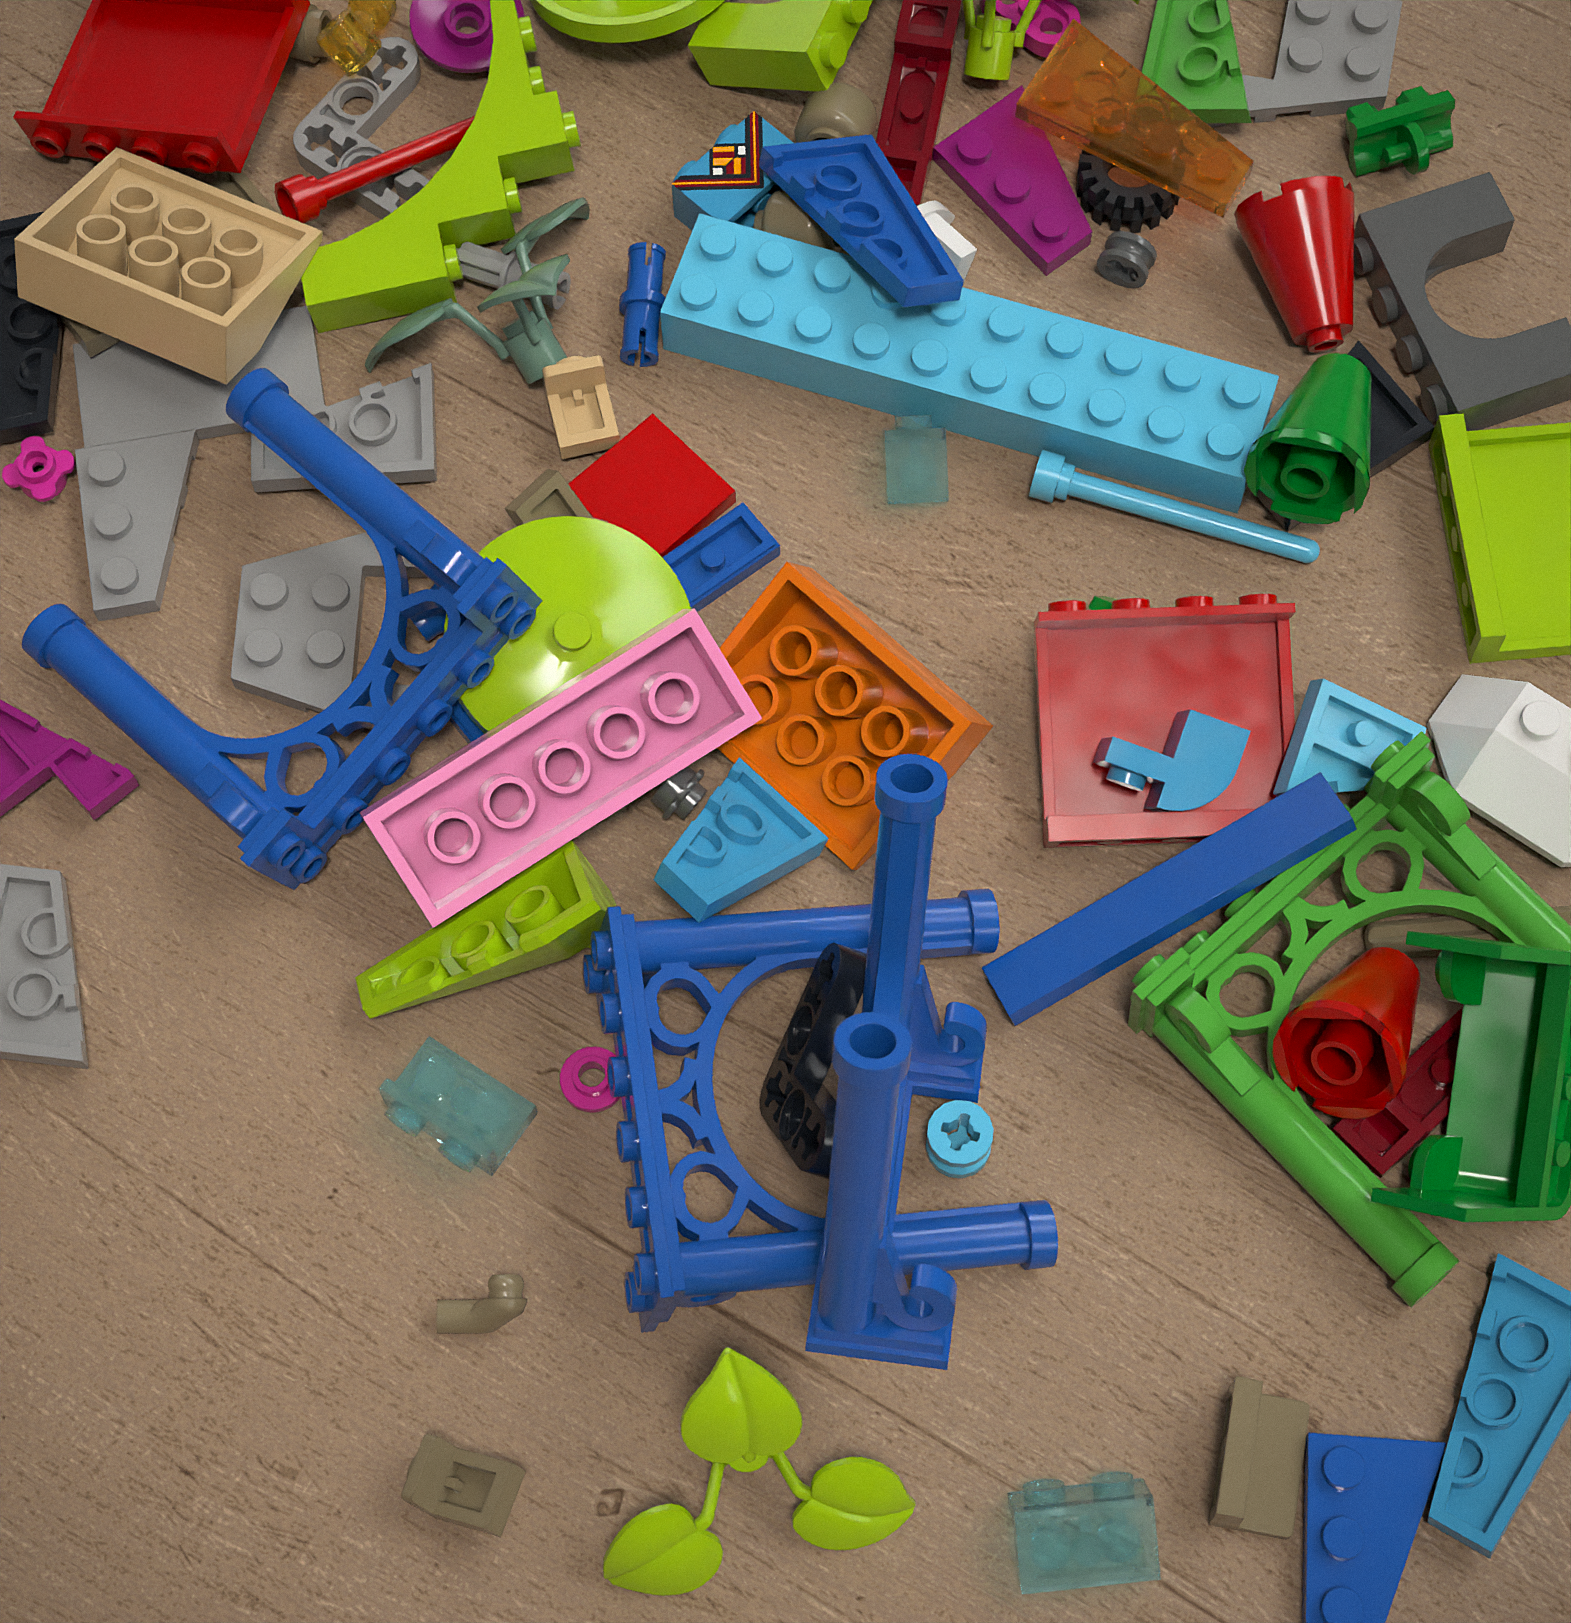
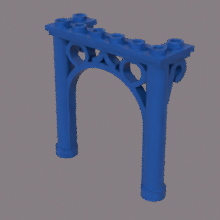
M258 368L244 376L230 393L226 403L227 416L246 432L256 436L355 520L374 542L383 564L386 580V603L381 629L368 660L350 686L325 710L297 727L266 737L232 738L209 732L194 722L86 625L85 621L65 604L50 606L35 617L23 635L22 649L41 667L53 668L243 839L237 847L244 852L240 859L248 867L295 890L300 883L310 881L321 871L327 861L326 853L341 835L352 832L363 822L359 812L369 807L368 804L383 786L393 784L405 773L411 762L410 755L425 737L437 734L447 724L453 712L452 706L468 688H474L489 675L494 666L493 658L509 639H516L527 631L535 619V609L543 600L503 561L497 558L493 563L487 557L484 559L289 395L288 386L269 369ZM402 556L440 587V589H424L409 594L407 572ZM432 608L444 609L448 616V627L444 635L437 640L435 646L428 652L421 654L410 653L405 643L407 620ZM396 659L405 667L421 673L394 703L392 698L393 687L399 674L391 667ZM371 701L372 707L365 705ZM364 727L373 728L347 759L339 744L328 737L336 731L347 737L357 729ZM311 748H321L325 752L327 759L326 770L323 776L315 782L313 788L307 793L290 795L286 788L285 778L292 753ZM228 757L254 760L267 759L264 774L267 790L265 791ZM294 812H300L298 816L293 815Z
M901 754L884 761L876 773L874 800L877 808L880 810L862 1010L861 1013L845 1019L838 1026L834 1035L832 1064L838 1075L828 1201L805 1351L947 1370L956 1306L957 1284L954 1278L945 1270L921 1263L913 1267L909 1290L893 1242V1232L912 1094L978 1103L987 1022L984 1016L974 1007L960 1002H951L946 1006L943 1029L925 967L920 965L936 818L945 807L948 778L943 767L936 761L922 755Z
M990 889L962 890L958 897L928 899L921 959L994 953L999 943L1000 924L998 907ZM871 904L714 915L700 923L693 917L635 921L634 914L622 915L621 906L607 907L600 930L592 931L591 954L583 956V980L586 993H596L603 1034L613 1033L616 1057L608 1058V1084L611 1097H621L624 1121H619L616 1125L617 1151L621 1163L630 1162L633 1187H626L625 1211L629 1228H639L642 1247L640 1253L634 1255L633 1271L625 1273V1299L629 1313L639 1312L641 1333L655 1331L660 1322H668L676 1307L713 1305L735 1297L737 1292L815 1285L825 1218L805 1214L777 1200L765 1191L738 1161L722 1130L716 1110L712 1081L714 1052L719 1031L728 1013L744 994L761 981L788 970L815 967L822 951L833 942L867 954ZM746 966L730 980L720 993L715 990L702 973L696 971ZM674 988H682L690 992L707 1015L702 1025L693 1033L686 1035L675 1034L667 1030L659 1017V1006L657 1004V995L659 993ZM652 1045L668 1055L684 1056L695 1051L694 1059L684 1058L680 1068L679 1079L669 1087L658 1090ZM691 1090L693 1107L688 1105L687 1103H684V1101L688 1098ZM663 1122L680 1128L689 1138L692 1149L704 1145L706 1152L698 1151L685 1156L676 1164L671 1176ZM696 1172H708L716 1176L734 1194L728 1213L722 1220L713 1223L701 1222L690 1214L685 1204L686 1194L683 1190V1183L686 1177ZM1046 1200L897 1214L895 1217L893 1242L904 1275H912L913 1267L921 1263L933 1265L945 1271L1020 1264L1024 1270L1053 1267L1057 1260V1225L1053 1210ZM745 1208H748L763 1221L783 1231L779 1233L729 1237V1234L738 1225ZM678 1232L691 1241L679 1242Z

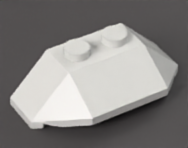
M1462 674L1427 723L1431 740H1434L1445 781L1457 791L1469 809L1558 866L1571 867V708L1529 682Z

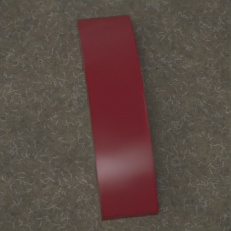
M962 0L902 1L894 39V56L876 143L916 206L922 204L931 169L933 147L936 145Z
M1463 1007L1408 1059L1403 1087L1398 1095L1386 1104L1382 1111L1367 1118H1343L1332 1129V1132L1379 1178H1382L1449 1116Z

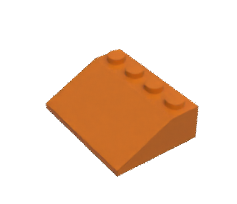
M786 562L719 648L762 719L726 741L717 749L734 764L739 757L829 838L825 846L852 870H858L877 850L880 810L875 804L874 795L876 773L880 765L887 759L901 754L922 755L939 763L945 770L949 780L993 727L988 720L810 567Z

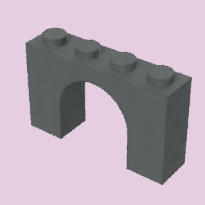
M1491 172L1360 213L1354 229V271L1358 275L1364 274L1372 290V303L1375 313L1382 323L1388 322L1397 340L1396 351L1399 361L1406 372H1413L1421 388V402L1426 416L1431 422H1437L1439 415L1463 413L1467 431L1481 430L1571 400V325L1566 317L1502 338H1478L1461 333L1446 324L1435 313L1427 298L1425 285L1436 275L1504 251L1515 218Z

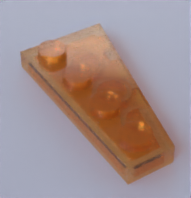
M1075 19L1066 28L1016 103L1015 117L1222 218L1251 175L1254 162L1251 158Z

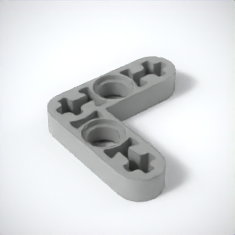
M387 37L373 44L299 123L294 131L293 144L299 164L306 172L319 179L386 152L368 141V139L416 88L420 81L421 69L415 47L408 40L400 37ZM401 61L404 63L402 70L395 67ZM386 63L391 66H394L390 68L386 73L384 72L383 66ZM381 82H382L383 90H384V91H382V90L379 88V85L381 84ZM354 97H365L373 102L371 109L361 115L347 114L342 110L345 102ZM330 140L333 153L322 146L312 151L310 144L316 142L323 145ZM335 155L340 158L338 165L336 162ZM408 168L349 192L344 196L382 220L401 206L399 196L406 201L409 200L429 180L414 169ZM394 183H395V187H396V192H397V194H396L395 192L391 191L392 188H393V186H394Z

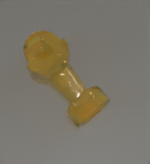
M349 0L347 9L334 17L316 36V42L348 77L362 69L381 48L382 42L373 32L384 29L390 23L396 13V0Z

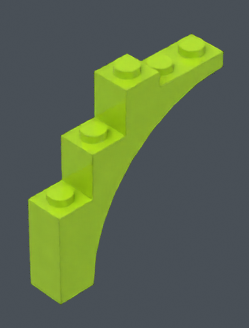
M490 0L493 46L488 81L474 120L451 158L417 194L384 219L343 240L318 247L301 277L306 307L318 333L411 314L449 298H452L453 302L457 303L453 281L463 279L457 249L465 242L481 245L512 238L516 234L512 214L523 212L517 183L575 171L570 148L581 146L574 111L562 113L557 90L546 92L540 65L529 67L527 53L537 51L530 16L519 18L514 0Z

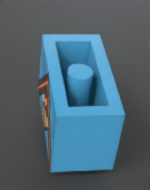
M755 111L738 125L732 124L722 131L714 146L697 162L695 160L689 161L676 174L672 183L674 217L691 231H693L699 213L754 228L756 213L759 210L765 209L768 199L774 192L783 190L759 167L762 147L793 142Z

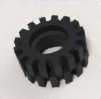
M1130 117L1129 128H1123L1119 118L1110 121L1109 133L1101 125L1093 131L1092 140L1089 138L1085 140L1082 146V153L1079 156L1076 194L1077 197H1081L1080 206L1085 214L1094 209L1092 221L1101 226L1105 219L1108 218L1111 219V231L1118 232L1121 229L1122 223H1129L1131 233H1140L1143 221H1146L1150 230L1159 226L1161 216L1167 220L1173 214L1174 205L1178 206L1185 174L1186 162H1183L1184 152L1181 145L1174 147L1175 136L1169 130L1163 136H1158L1160 125L1150 121L1147 130L1139 128L1141 118ZM1134 164L1150 172L1153 179L1145 186L1125 187L1111 180L1108 176V171L1117 165Z

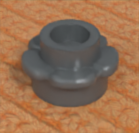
M687 766L663 783L650 800L664 812L662 818H670L673 812L683 820L688 816L708 791L698 783L704 776V770L700 769L696 773Z

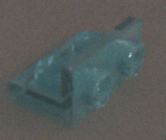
M430 1036L398 1079L393 1082L386 1078L378 1088L386 1107H388L384 1114L393 1124L414 1137H417L420 1131L423 1130L442 1143L438 1151L446 1159L466 1172H471L474 1166H477L493 1176L538 1114L536 1105Z
M1121 1471L1100 1473L1092 1477V1483L1065 1486L1064 1482L1058 1479H1038L1025 1483L1023 1491H1014L1007 1494L1008 1506L1013 1519L1018 1583L1022 1595L1161 1580L1154 1497L1144 1479H1134L1131 1473Z

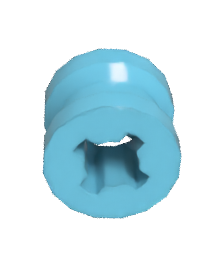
M954 1100L944 1103L934 1111L928 1122L925 1150L929 1162L938 1172L952 1178H965L975 1175L984 1168L990 1157L994 1129L990 1117L982 1107L970 1101ZM958 1128V1130H957L956 1132H953V1133H951V1134L948 1136L947 1133H949V1132H951L952 1130Z

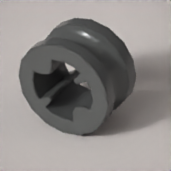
M1118 231L1110 234L1105 243L1106 250L1099 255L1097 260L1099 272L1109 281L1122 287L1138 288L1143 286L1148 279V269L1154 266L1157 258L1155 248L1149 241L1131 232Z

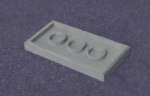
M306 306L282 310L259 352L227 385L124 341L112 345L91 358L79 343L72 344L84 448L194 429L199 440L246 432L227 416L226 403L237 383L248 373L258 368H267L288 386L289 395L304 408L317 403L326 406L314 323Z

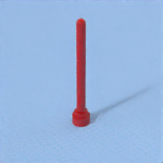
M475 116L319 179L313 175L305 177L302 174H296L275 184L274 188L278 207L282 215L306 224L319 218L320 211L326 209L327 201L455 150Z

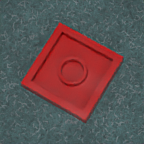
M653 413L568 483L593 518L608 521V523L631 532L656 550L661 557H664L705 529L736 502V490Z

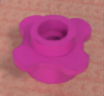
M39 436L26 438L20 445L21 453L14 463L8 464L3 468L2 478L8 487H20L25 495L36 501H49L60 494L65 488L68 479L67 474L71 473L75 468V459L68 450L56 451L46 446L43 438ZM37 465L44 466V469L39 472L33 471Z

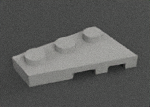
M431 363L412 369L411 377L383 387L380 381L359 388L360 395L330 406L317 403L305 409L392 482L437 481L434 372ZM251 433V482L255 492L316 488Z
M195 429L75 449L92 604L98 621L160 611L175 548L173 537L179 511L184 509L188 493L186 482L191 460L196 459L200 442Z
M0 864V1059L89 1069L66 880L58 870Z

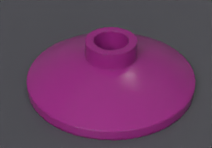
M490 0L412 1L409 14L411 34L419 50L430 61L455 72L476 73L489 70L493 46ZM514 0L518 17H525L521 0ZM464 26H470L476 29V32L466 34L458 30Z

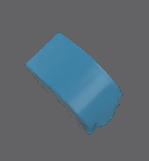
M1189 709L1177 712L1163 754L1112 736L1100 740L1093 763L1109 768L1106 779L1116 784L1138 791H1143L1146 782L1152 784L1144 806L1145 809L1160 812L1191 810L1213 801L1228 787L1239 767L1251 731Z

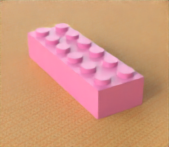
M682 609L359 812V814L434 928L761 720L762 717L695 609Z

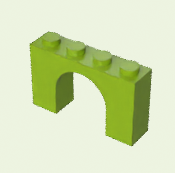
M782 0L766 4L723 2L710 14L701 19L688 47L710 85L815 92L825 91L833 83L839 68L845 63L847 52L861 23L867 18L869 7L873 0Z

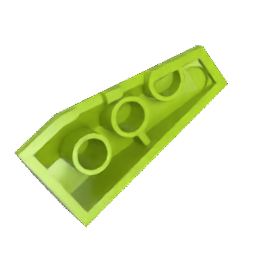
M571 840L355 977L362 1009L371 1019L568 959L584 948H591L592 931L600 930L607 907L617 906L613 895L574 841Z

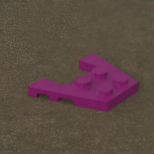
M0 700V817L51 777L57 778L94 821L139 786L135 776L129 769L118 763H115V765L93 754L87 746L72 738L65 739L43 727L37 719Z

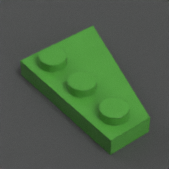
M1157 0L1134 105L1136 118H1141L1140 124H1150V121L1157 124L1252 123L1228 0Z

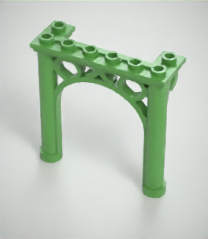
M1422 731L1405 746L1399 740L1389 745L1371 765V769L1375 773L1364 787V790L1368 793L1367 796L1352 809L1345 803L1343 804L1353 818L1357 830L1275 876L1259 893L1252 889L1235 899L1224 913L1229 920L1212 935L1206 930H1202L1167 960L1161 954H1158L1147 962L1132 979V983L1136 988L1132 991L1129 999L1131 1006L1128 1026L1136 1034L1143 1029L1150 1038L1155 1035L1396 1282L1392 1289L1411 1308L1436 1287L1457 1266L1460 1260L1410 1210L1371 1201L1372 1188L1387 1187L1313 1113L1302 1099L1298 1090L1295 1089V1092H1293L1283 1081L1273 1058V1039L1283 1019L1288 1014L1297 988L1314 963L1343 937L1369 923L1386 917L1418 912L1451 915L1482 927L1501 942L1571 951V926L1466 826L1465 823L1470 819V812L1464 800L1447 781L1429 771L1435 755L1428 749L1431 740ZM1389 823L1397 831L1390 829H1382ZM1390 850L1402 856L1407 864L1408 875L1403 891L1375 893L1370 892L1361 885L1357 879L1356 868L1375 851ZM1423 857L1460 893L1419 889L1425 865ZM1343 865L1340 876L1342 890L1348 900L1357 906L1349 909L1344 899L1329 906L1309 904L1304 899ZM1280 921L1287 928L1290 940L1289 946L1281 958V962L1289 966L1284 976L1279 964L1267 955L1255 952L1245 953ZM1307 927L1318 929L1319 931L1306 943L1308 936ZM1245 972L1258 973L1266 978L1272 987L1270 1011L1250 1017L1241 1018L1233 1016L1222 1006L1219 993L1237 975ZM1205 988H1207L1206 996L1204 998L1202 995H1200V993ZM1266 1033V1055L1270 1077L1230 1037L1231 1035L1244 1037Z

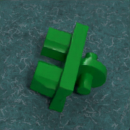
M1422 86L1402 91L1400 96L1395 99V106L1377 111L1368 102L1349 107L1346 111L1345 133L1349 140V167L1357 177L1403 163L1406 170L1412 175L1427 171L1430 162L1429 154L1453 147L1454 138L1451 129V115L1455 109L1454 97L1448 90L1430 95Z

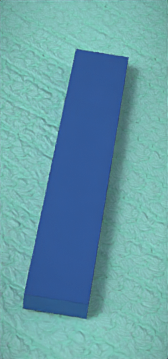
M742 502L662 558L668 563L679 579L691 609L699 612L781 554L780 544ZM457 700L452 706L453 712L449 721L469 744L484 733L470 719Z
M1320 772L988 963L982 969L1016 1026L1357 830L1355 823Z

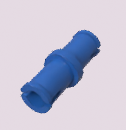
M647 242L635 243L628 248L626 291L620 295L619 310L624 315L620 360L634 366L635 353H638L639 344H641L639 367L652 366L658 362L660 311L666 298L662 294L666 250L662 246L652 243L651 257H648L646 265Z

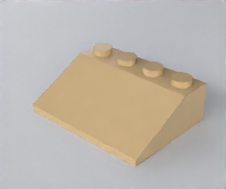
M116 147L14 239L18 297L227 385L261 349L320 246L322 231Z

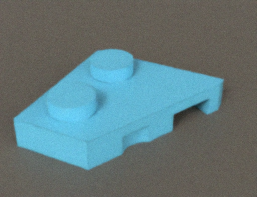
M1324 678L1312 680L1309 683L1273 794L1280 796L1320 772L1335 793L1364 791L1365 785L1375 773L1371 769L1375 759L1396 740H1399L1405 746L1421 731L1425 734L1427 728Z

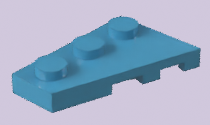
M739 757L727 778L710 796L704 809L695 821L690 823L664 858L653 880L700 923L820 856L829 838Z

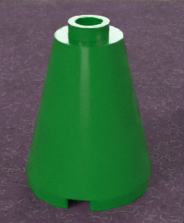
M1330 353L1317 358L1251 446L1244 468L1248 488L1255 496L1258 490H1260L1273 500L1270 509L1280 516L1302 523L1330 524L1338 522L1342 513L1353 508L1355 513L1362 508L1370 487L1371 374L1367 367L1358 359L1347 354Z

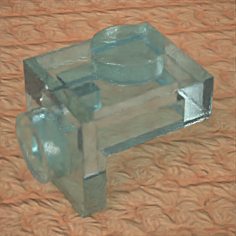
M931 415L895 416V428H882L887 504L949 501L946 427L932 426Z

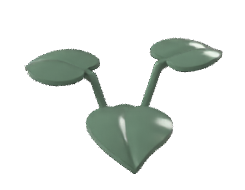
M585 198L575 199L533 220L517 232L501 248L504 255L515 249L522 275L517 281H512L494 291L477 308L482 313L492 306L508 301L512 302L519 317L502 328L507 339L502 341L461 305L453 302L452 298H449L408 315L383 335L372 348L365 361V367L369 374L387 347L417 333L431 323L456 318L491 345L501 360L511 355L527 384L543 378L542 369L544 367L555 365L560 360L567 358V355L551 330L554 327L546 316L541 296L556 295L558 278L571 259L568 254H564L532 267L529 252L541 235L549 232L561 222L573 219L588 220L590 206ZM523 298H530L533 310L528 311Z

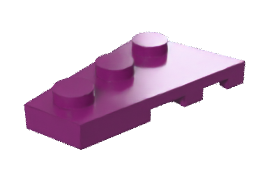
M1023 85L933 147V161L1045 276L1052 273L1091 244L1092 229Z

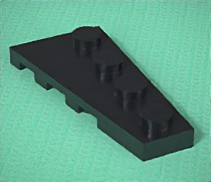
M45 211L0 221V444L53 432L63 322L59 314L18 297L14 239Z

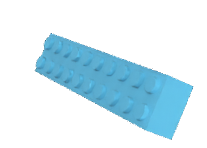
M700 213L660 311L664 350L1040 457L1042 449L1066 456L1065 462L1076 465V468L1236 514L1239 512L1247 486L1244 468L1248 452L1265 428L1279 379L1278 375L962 287L960 300L934 303L926 306L903 307L850 255Z

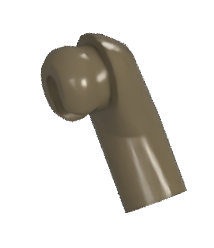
M518 1274L492 1275L488 1280V1299L437 1300V1334L491 1333L521 1315L525 1310L528 1299L522 1298L524 1289L523 1278Z

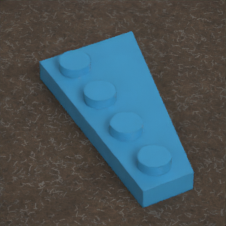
M1498 1253L1488 1295L1482 1311L1476 1340L1465 1375L1427 1522L1489 1559L1571 1416V1291Z

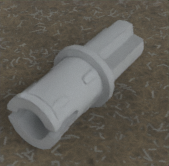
M469 242L463 243L457 249L464 278L499 289L512 281H517L522 275L516 251L511 252L509 255H504L503 253ZM531 263V266H532V267L538 265V264ZM561 272L557 282L556 295L541 296L543 304L557 310L562 307L566 299L557 295V290L566 294L569 293L571 283L569 273Z

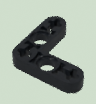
M834 942L827 945L815 964L766 1075L760 1094V1112L762 1117L798 1168L803 1172L826 1179L830 1178L836 1100L824 1086L823 1082L832 1064L835 1031L845 1019L853 1016L863 994L867 956L866 953Z

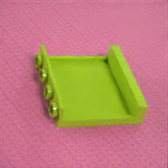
M1463 413L1439 415L1428 447L1469 664L1571 655V422L1467 431Z

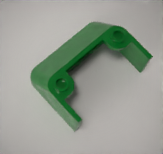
M1407 931L1405 944L1442 950L1435 965L1436 981L1441 988L1443 996L1448 1001L1464 1005L1446 1135H1431L1413 1151L1408 1165V1175L1411 1181L1410 1188H1372L1371 1201L1461 1222L1559 1220L1567 1213L1571 1206V951L1464 936Z

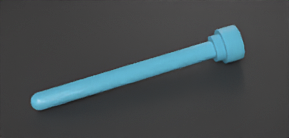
M1043 449L1041 451L1029 497L1053 503L1054 498L1066 501L1067 495L1303 563H1311L1319 556V545L1312 539L1075 472L1076 465L1065 462L1066 456Z

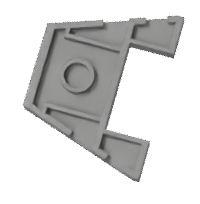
M1288 0L1274 79L1243 75L1250 116L1253 117L1254 123L1275 121L1276 114L1309 111L1310 117L1345 114L1349 107L1365 102L1373 105L1377 110H1383L1388 92L1402 1ZM1204 123L1203 126L1221 127L1225 126L1226 123Z
M367 532L242 566L230 677L236 689L308 713L309 709L322 712L350 686L357 677L365 578L385 577L379 552ZM402 556L407 577L428 578ZM394 684L392 695L394 703L410 685ZM369 701L365 706L372 707L371 701ZM364 727V728L357 729V730H360V731H363V732H364L366 728H367V729H370V730H372L373 728H371V727Z

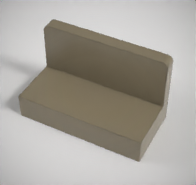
M1236 1376L1227 1392L1208 1525L1286 1540L1294 1532L1310 1406L1304 1401L1262 1394L1263 1381Z

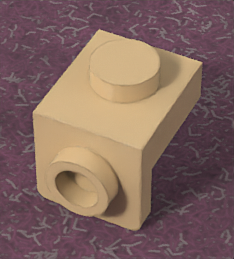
M597 355L587 358L571 356L560 360L555 365L546 366L542 369L546 398L561 459L607 450L620 441L601 356Z

